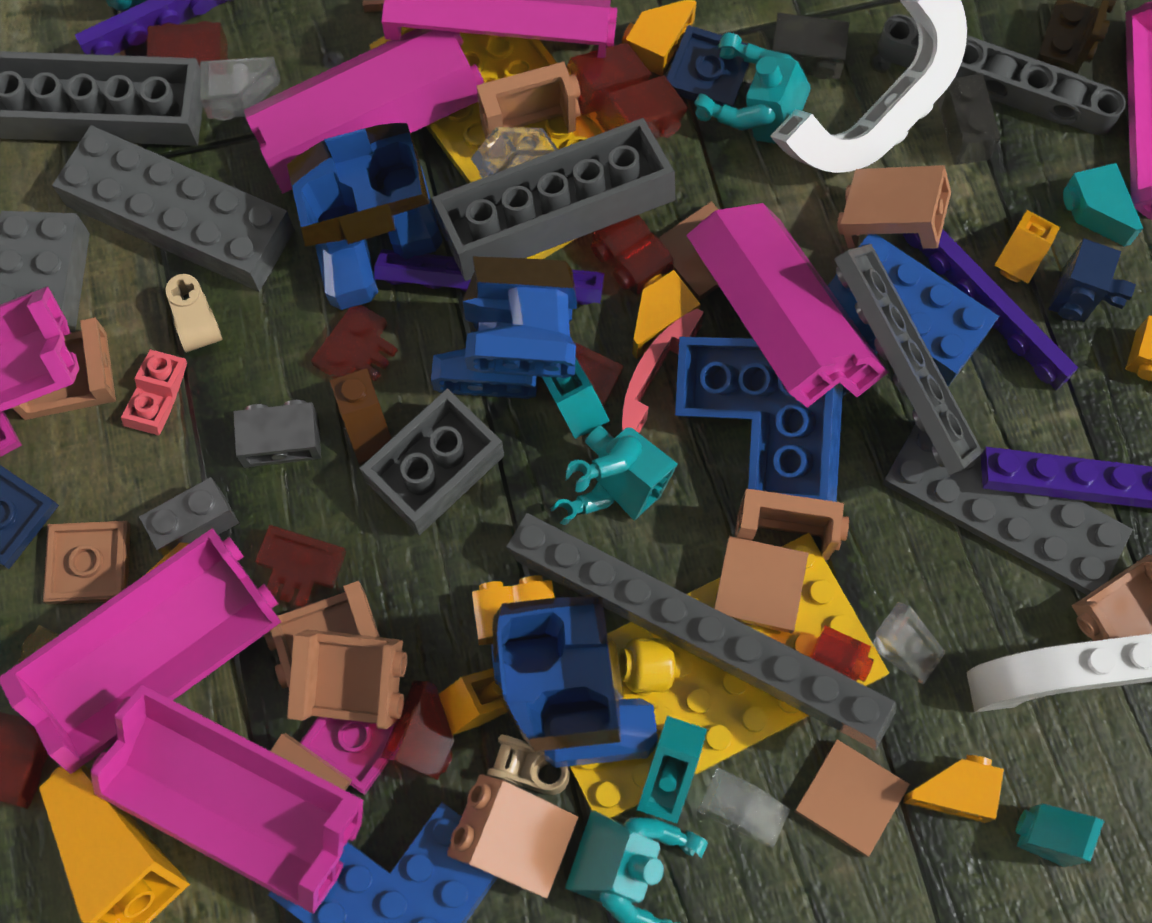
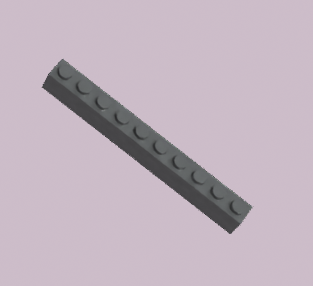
M526 513L506 546L515 560L583 597L602 596L604 608L874 750L878 748L896 713V701L529 513Z

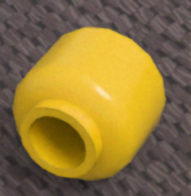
M634 638L628 642L626 648H621L619 651L618 660L621 681H625L627 687L633 692H666L672 686L674 678L680 677L682 668L681 657L678 653H674L672 645L666 639Z

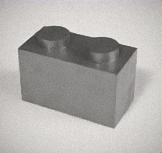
M290 400L285 402L284 406L275 407L253 404L245 407V410L234 411L236 456L244 468L321 459L319 419L312 402Z
M212 477L139 516L156 550L163 557L179 543L188 542L190 544L211 528L219 535L239 523L225 496Z

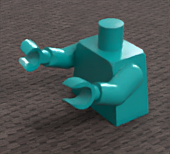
M725 33L721 37L717 48H722L719 55L720 58L732 59L739 56L744 58L743 61L756 65L757 71L746 96L747 107L736 109L726 104L721 106L715 104L705 94H699L694 102L697 107L695 111L696 116L701 121H708L713 116L718 118V122L741 131L752 128L756 141L776 143L770 136L795 109L803 111L811 90L810 84L799 62L794 60L792 56L764 49L750 43L748 45L741 44L742 39L738 35Z
M600 425L585 440V443L599 457L592 460L590 465L583 460L570 462L565 479L567 480L577 471L584 474L576 482L575 492L586 490L590 479L595 478L598 481L592 492L577 496L574 501L567 499L558 500L551 507V511H554L557 507L565 508L568 516L560 524L566 525L578 513L584 515L608 508L616 501L635 521L661 497L678 464L633 428H625L614 438Z
M591 810L565 889L601 902L619 923H681L672 922L670 919L656 918L649 911L635 907L632 903H640L644 899L648 884H657L663 876V864L657 859L660 850L657 841L665 845H679L680 849L686 854L693 856L695 852L700 858H702L708 843L705 838L689 830H686L684 834L679 827L659 819L632 817L623 824Z

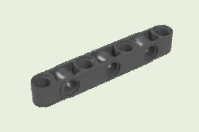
M896 14L885 21L877 47L878 53L883 59L906 68L911 65L919 44V33L915 20L907 15ZM968 35L962 59L966 63L961 62L959 70L950 84L1044 119L1069 125L1095 135H1104L1110 132L1126 105L1124 96L1114 88Z

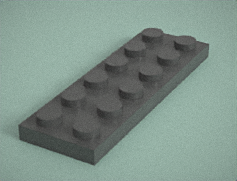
M872 244L847 250L834 258L838 265L836 268L837 276L842 285L847 289L850 288L857 301L855 309L863 323L870 325L875 334L874 344L879 355L884 360L888 359L895 372L893 379L897 389L902 395L908 396L914 407L912 414L915 423L921 431H926L933 443L932 453L936 462L942 468L946 467L949 475L966 468L983 451Z
M915 423L882 485L1086 595L1108 581L1133 531L1132 528L1079 500L983 489L980 455L966 468L949 475L946 467L942 468L936 462L932 453L933 443L927 432L921 431Z

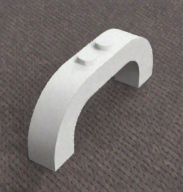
M900 0L915 20L918 28L919 44L916 56L908 69L850 129L831 135L813 114L795 109L770 137L790 157L824 171L851 172L877 161L893 146L902 142L907 136L908 130L916 121L925 117L932 110L934 102L945 92L956 76L963 59L967 39L966 17L961 0Z
M1152 634L1047 647L1001 657L977 665L966 672L974 712L1014 708L1023 702L1054 694L1152 682Z

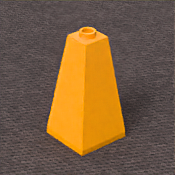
M84 765L72 774L62 766H59L53 771L50 778L39 787L78 913L83 923H150L190 885L128 812L94 794L91 770Z

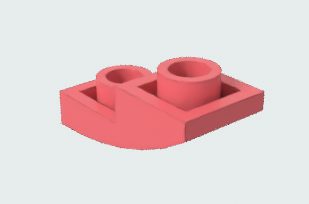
M149 350L134 378L137 388L121 416L123 426L160 436L184 376L187 365L185 358Z

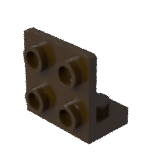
M1056 0L1036 60L1078 74L1084 62L1090 63L1092 61L1098 42L1102 43L1110 21L1106 20L1107 13L1112 12L1117 0H1096L1093 7L1072 0Z

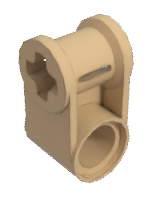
M179 274L172 277L166 285V296L175 319L176 331L185 352L187 353L222 341L223 339L211 308H209L207 299L197 279L188 274ZM189 294L190 298L184 300L183 296Z
M500 735L498 742L501 744L494 767L488 769L487 776L501 779L514 786L525 787L545 795H556L566 789L570 779L568 767H560L562 772L557 782L544 784L539 780V772L542 767L550 764L545 760L544 751L534 752L527 742L511 736Z

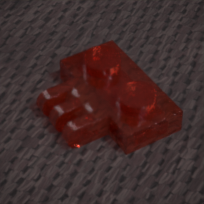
M363 305L350 307L312 358L313 366L334 379L351 374L355 370L360 371L367 368L370 378L377 381L381 374L370 364L374 363L380 368L385 369L389 361L380 355L379 352L382 351L391 357H394L398 352L394 345L379 337L387 327L386 319Z
M269 525L255 562L258 566L273 570L267 588L274 597L278 592L280 584H283L284 587L280 600L289 603L296 588L299 589L295 605L305 607L314 583L333 589L345 558L346 550L337 545Z

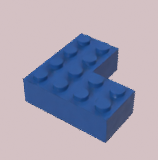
M868 234L858 247L872 244L949 387L988 335L999 316L879 235ZM836 274L828 284L829 289L877 355L878 351L874 344L875 334L870 325L863 323L855 309L857 301L850 288L847 289L842 285ZM843 386V397H842V399L845 397V395H846V394L848 393V391H849V390L846 389L844 386Z
M679 337L675 416L752 420L748 489L837 502L843 385L838 383L807 408L788 393L754 339Z
M441 802L391 873L348 841L343 847V853L339 861L344 863L339 877L314 914L272 891L268 896L303 923H466L498 877L447 856L453 831L459 825L462 816Z

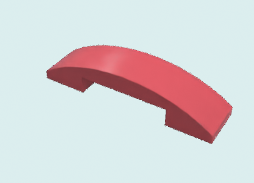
M695 309L673 322L646 350L628 385L623 406L621 432L625 428L630 427L640 433L647 421L649 408L640 402L668 353L672 351L679 354V337H696L702 325L703 311Z

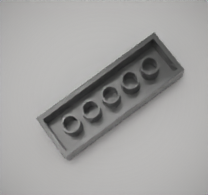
M0 51V138L81 141L90 125L134 144L198 146L206 80L196 58Z
M641 118L434 196L432 201L439 227L464 280L467 281L472 278L474 273L473 256L527 258L675 201V171L645 119Z
M90 125L52 185L67 207L260 292L295 231L287 210Z

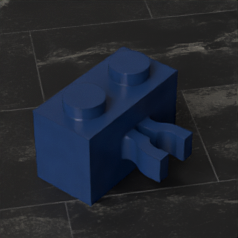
M1083 238L1060 272L1048 309L1057 312L1064 319L1071 321L1080 320L1082 322L1086 321L1101 300L1114 307L1123 309L1126 300L1132 298L1136 284L1125 280L1113 279L1121 251Z

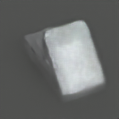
M900 602L895 605L876 632L877 638L873 643L878 654L922 684L926 682L946 653L911 606Z

